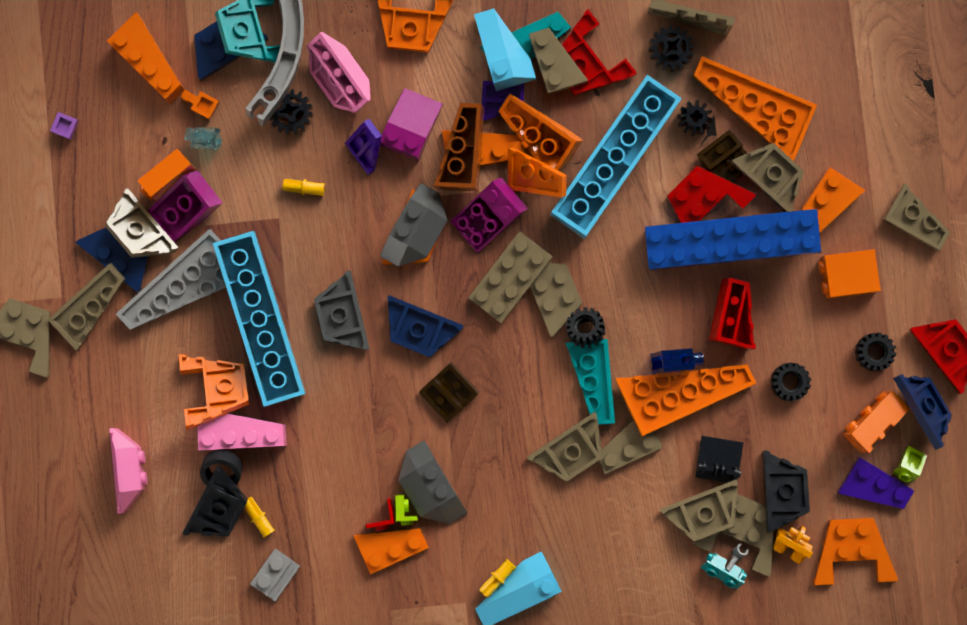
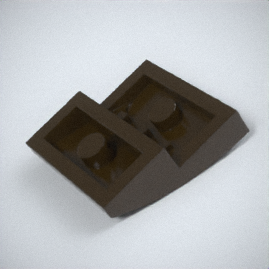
M729 129L700 151L697 156L707 171L733 183L743 173L731 163V160L745 155L747 152L744 150L743 144Z
M450 362L418 393L448 423L480 392Z

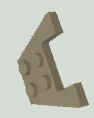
M9 298L0 310V338L36 350L29 372L49 378L51 323L48 319L51 317V312Z
M737 494L735 527L722 533L759 548L751 569L770 577L774 531L767 533L765 505ZM718 534L695 543L692 542V544L711 552Z

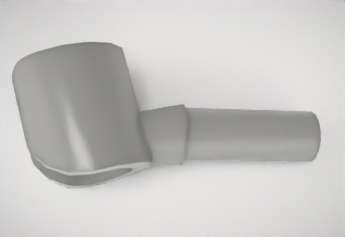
M738 544L732 550L733 557L725 568L727 572H730L734 564L748 554V549L743 553L740 552L739 547L741 544Z

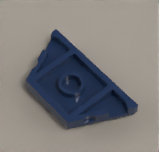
M217 21L194 35L197 72L200 81L241 57L226 54ZM263 33V37H264V40H265V42H266V41L269 40V39H268V37Z
M106 227L75 242L105 267L112 263L125 278L124 282L139 293L142 290V281L146 273V264L149 256L131 258Z
M388 295L390 339L395 344L431 357L464 327L462 324Z
M902 374L894 377L893 379L904 396L907 405L911 408L918 424L924 430L934 449L942 448L944 446V443L941 441L942 436L947 434L948 423L951 420L952 414L932 380L926 377L919 378L918 376L907 378Z

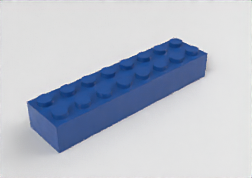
M817 209L645 227L650 270L821 253Z

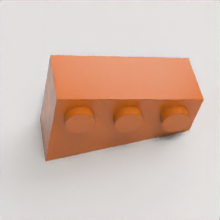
M892 390L880 392L875 397L876 402L871 407L867 405L859 413L861 415L859 419L850 421L844 427L846 431L842 435L859 453H870L874 449L872 445L878 439L882 440L886 436L884 433L891 427H894L910 410Z

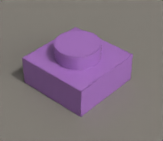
M58 112L50 131L71 140L79 120Z

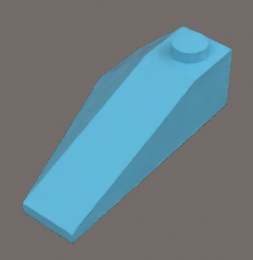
M495 9L474 14L496 91L536 80L531 59Z
M542 551L523 560L505 579L504 584L501 583L489 597H486L475 608L483 625H493L562 592Z

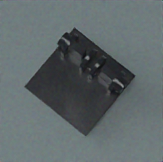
M701 435L695 477L726 483L737 479L738 482V478L741 475V470L739 469L744 442Z

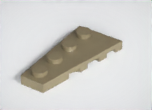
M652 0L648 10L650 14L725 36L729 34L735 21V17L688 8L682 5H674L665 0Z
M112 263L108 264L53 314L48 321L78 351L121 287L125 278Z

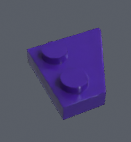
M483 81L481 103L484 107L483 122L501 115L498 111L509 94L523 101L525 83L496 91L493 81Z
M370 119L364 121L344 143L367 175L375 171L382 137Z

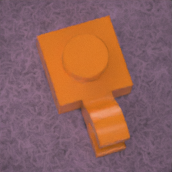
M184 89L180 96L183 100L193 104L191 111L208 120L211 119L220 103L217 99L202 91L196 96Z

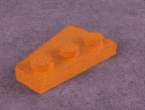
M513 147L508 148V186L512 190L555 197L566 196L567 175Z

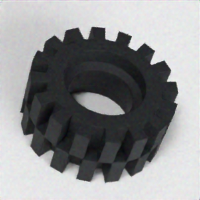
M583 307V311H580V308L576 309L577 314L572 312L571 318L568 317V323H566L570 341L574 342V345L577 347L580 344V347L584 349L585 345L588 348H592V343L597 346L598 340L602 341V335L605 336L606 333L602 315L600 316L598 311L595 312L594 308H590L589 311L587 307ZM584 322H591L594 328L591 332L583 334L578 331V326Z
M879 332L865 335L855 347L857 348V351H855V355L858 357L856 358L857 362H860V366L865 367L869 371H880L888 368L894 362L893 358L896 356V352H894L896 345L893 346L892 344L894 341L889 339L888 335H883ZM872 344H878L883 349V356L879 360H873L868 355V348Z
M792 362L777 367L775 372L772 373V379H770V383H772L771 388L775 391L774 394L786 401L803 398L811 387L809 385L811 377L809 378L808 376L809 372L804 369V366ZM794 374L798 378V386L794 390H788L784 387L783 378L785 375Z

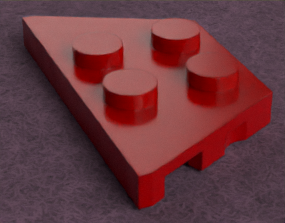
M954 319L910 328L909 331L958 394H962L967 383V333L963 327Z

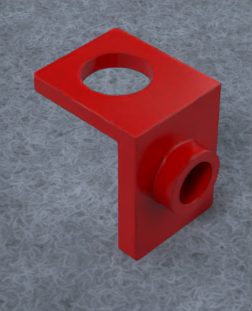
M387 498L390 519L366 523V529L375 527L376 531L388 529L389 524L396 523L391 498Z

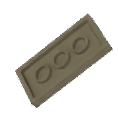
M519 231L468 298L502 324L550 263L553 256Z

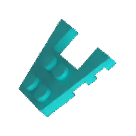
M237 0L215 13L226 54L276 63L281 45L266 46L255 9L271 6L274 3L273 0Z

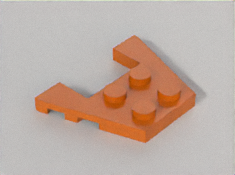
M378 0L387 47L389 49L429 53L454 0H436L434 11L392 7V0Z
M179 354L181 375L203 372L207 405L205 407L184 409L186 430L249 405L244 364L222 360L215 362L205 360L203 357L190 358L187 355Z
M874 518L829 520L813 585L834 584L833 562L875 560L877 582L898 581Z

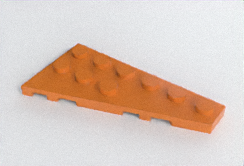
M702 56L693 77L769 144L774 143L794 161L817 104Z
M747 364L614 379L641 437L756 384Z

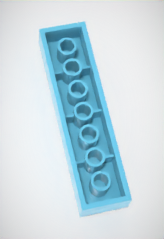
M646 75L566 190V196L561 197L550 216L585 239L682 98Z
M251 231L213 243L263 406L265 407L305 394L303 382L256 232Z

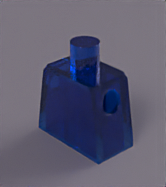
M692 348L651 353L653 375L694 370L695 365H703V353H693Z

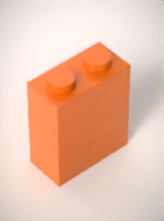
M176 149L138 180L141 185L139 190L150 201L153 199L158 201L184 174L197 170L185 155Z
M875 249L824 255L820 258L821 261L818 262V269L820 274H823L824 281L821 282V290L826 295V299L881 291Z

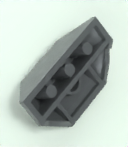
M422 183L418 186L389 234L380 257L398 267L428 257L447 223L440 193Z
M425 440L407 450L399 482L419 516L450 524L467 514L468 512Z

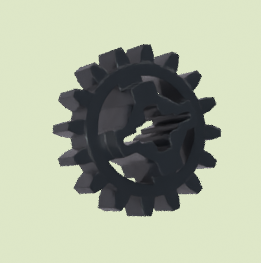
M669 25L668 30L661 27V34L658 32L654 33L655 39H651L649 42L653 46L649 47L648 52L654 53L650 59L657 60L656 67L662 64V70L670 67L671 72H673L675 66L680 70L683 67L682 63L685 65L689 63L688 58L693 56L690 50L694 49V45L689 44L693 38L686 37L687 30L681 33L680 26L673 30L672 25ZM682 42L685 47V53H683V50L681 49ZM658 43L660 44L659 46L662 48L661 54H659L658 52ZM677 43L675 49L666 54L668 47L674 46Z
M291 89L290 94H287L283 99L281 108L277 109L269 120H274L271 123L272 127L278 126L279 133L285 130L286 135H289L290 131H294L295 135H297V129L300 128L302 131H305L304 124H311L308 118L313 117V113L309 111L313 108L311 104H307L309 101L308 97L302 99L303 94L301 91L295 95L294 89ZM291 100H296L299 103L295 104ZM288 109H292L293 115H288ZM303 115L302 119L297 123L298 118ZM284 120H285V121L288 122L290 125L283 124V123L280 122V121H284Z

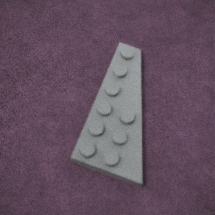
M209 229L120 309L116 315L131 330L226 288L213 243L221 240Z

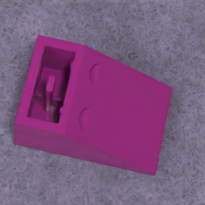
M500 177L492 181L450 222L478 253L528 210V207Z

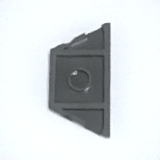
M349 270L314 299L324 341L369 350L351 270Z

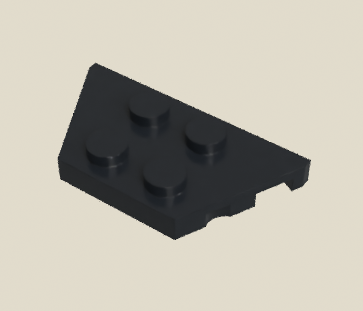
M764 450L762 452L766 526L767 533H771L810 512L807 469L793 465L790 461L784 458L780 459L770 454L769 451Z
M217 465L182 534L189 535L192 532L202 533L204 536H211L213 534L229 536L248 498L220 466Z

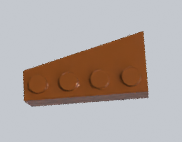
M460 103L452 132L446 145V151L433 185L437 190L479 192L484 107L482 104Z

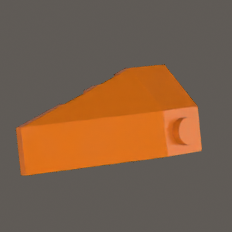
M512 94L508 95L498 111L531 155L538 161L558 171L569 162L583 142L581 138Z

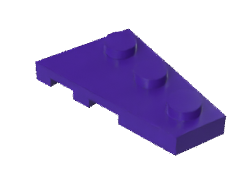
M858 457L837 493L904 509L914 490Z

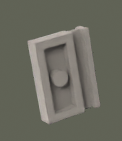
M275 548L250 584L276 602L300 568V565Z

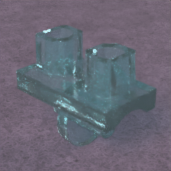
M195 127V129H186L184 140L192 142L190 146L192 148L217 150L222 145V138L219 134L220 129Z

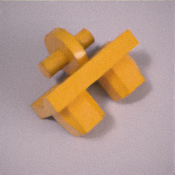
M800 526L798 530L791 527L788 532L782 528L777 529L776 539L773 544L774 550L783 554L787 546L794 549L790 558L798 564L806 557L810 559L813 554L811 551L812 545L808 544L810 537L804 534L805 527Z

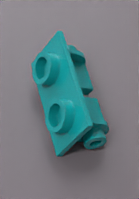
M709 553L706 557L707 561L700 567L709 576L717 577L724 581L726 586L738 589L745 583L744 580L747 576L744 570L735 564L730 572H727L724 567L727 560L716 553Z

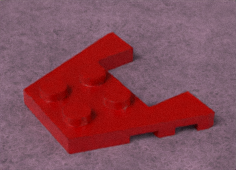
M589 9L585 11L582 18L562 44L588 80L586 83L569 88L574 96L637 75V72L626 58L608 71L583 37L600 24Z
M696 166L667 195L681 223L701 221L726 195H729L742 209L756 197L753 192L699 166Z

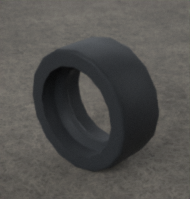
M227 450L211 451L205 456L200 469V478L206 486L213 475L209 469V466L213 464H224L230 467L234 474L229 477L236 486L238 485L242 474V462L238 456Z

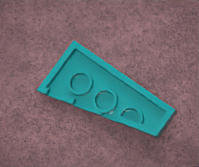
M556 12L511 33L529 58L533 60L535 54L529 38L530 33L550 28L555 37L559 39L571 30V26L559 12ZM483 45L480 46L481 50L485 53Z
M608 339L598 340L597 346L592 343V348H588L585 345V349L581 348L580 344L577 347L574 345V342H567L566 346L569 350L589 413H597L598 425L615 423Z

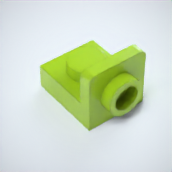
M907 446L893 475L899 477L904 482L913 483L920 476L927 455Z
M395 495L396 521H401V525H414L413 521H418V515L405 516V512H409V499H404V495Z

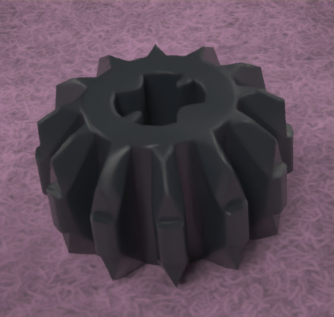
M698 100L695 101L694 106L689 101L686 103V107L682 106L680 108L683 114H678L677 119L683 121L678 126H686L683 131L685 134L691 130V136H695L697 130L700 135H703L704 129H710L708 123H712L713 118L708 115L712 113V110H704L707 106L706 103L700 107ZM693 114L700 118L697 122H693L694 119H691Z

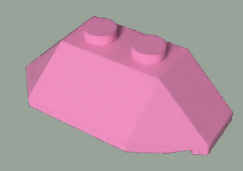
M320 32L307 45L310 74L334 107L356 113L370 101L369 79L346 46L327 34Z
M111 428L109 433L117 514H122L130 509L145 490V485L148 484L147 473L143 471V464L146 462L145 452L141 451V447L118 428Z

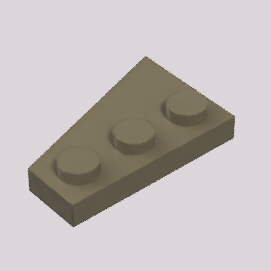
M550 28L529 34L548 94L588 82L585 75Z
M903 184L883 221L932 249L940 251L950 232L934 214L928 211L923 202L909 190L910 188Z
M632 420L602 448L603 458L599 460L604 474H607L663 447L655 431L641 437L634 420Z

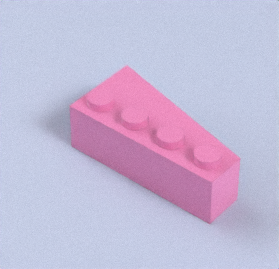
M225 414L197 426L198 450L287 446L285 424Z

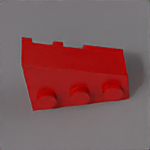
M730 277L721 280L709 341L746 350H756L753 338L754 324L751 318L752 303L749 282Z

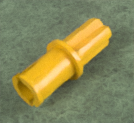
M284 179L282 188L283 191L302 193V196H305V194L324 196L325 183L308 182L306 179L304 181Z
M249 497L244 509L252 519L251 523L254 522L263 538H265L275 529H273L265 517L266 513L261 511L252 497Z
M506 559L495 572L491 573L492 576L479 589L485 597H489L501 583L504 584L505 579L516 567Z

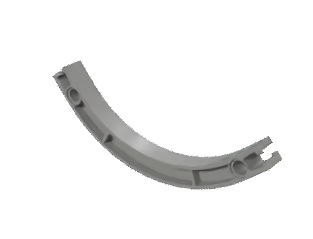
M278 0L283 23L279 54L269 77L245 108L246 116L251 119L254 118L253 112L259 105L266 109L263 115L258 114L256 116L258 124L264 127L287 95L297 74L304 39L302 0ZM272 94L275 96V99L268 101L264 97Z

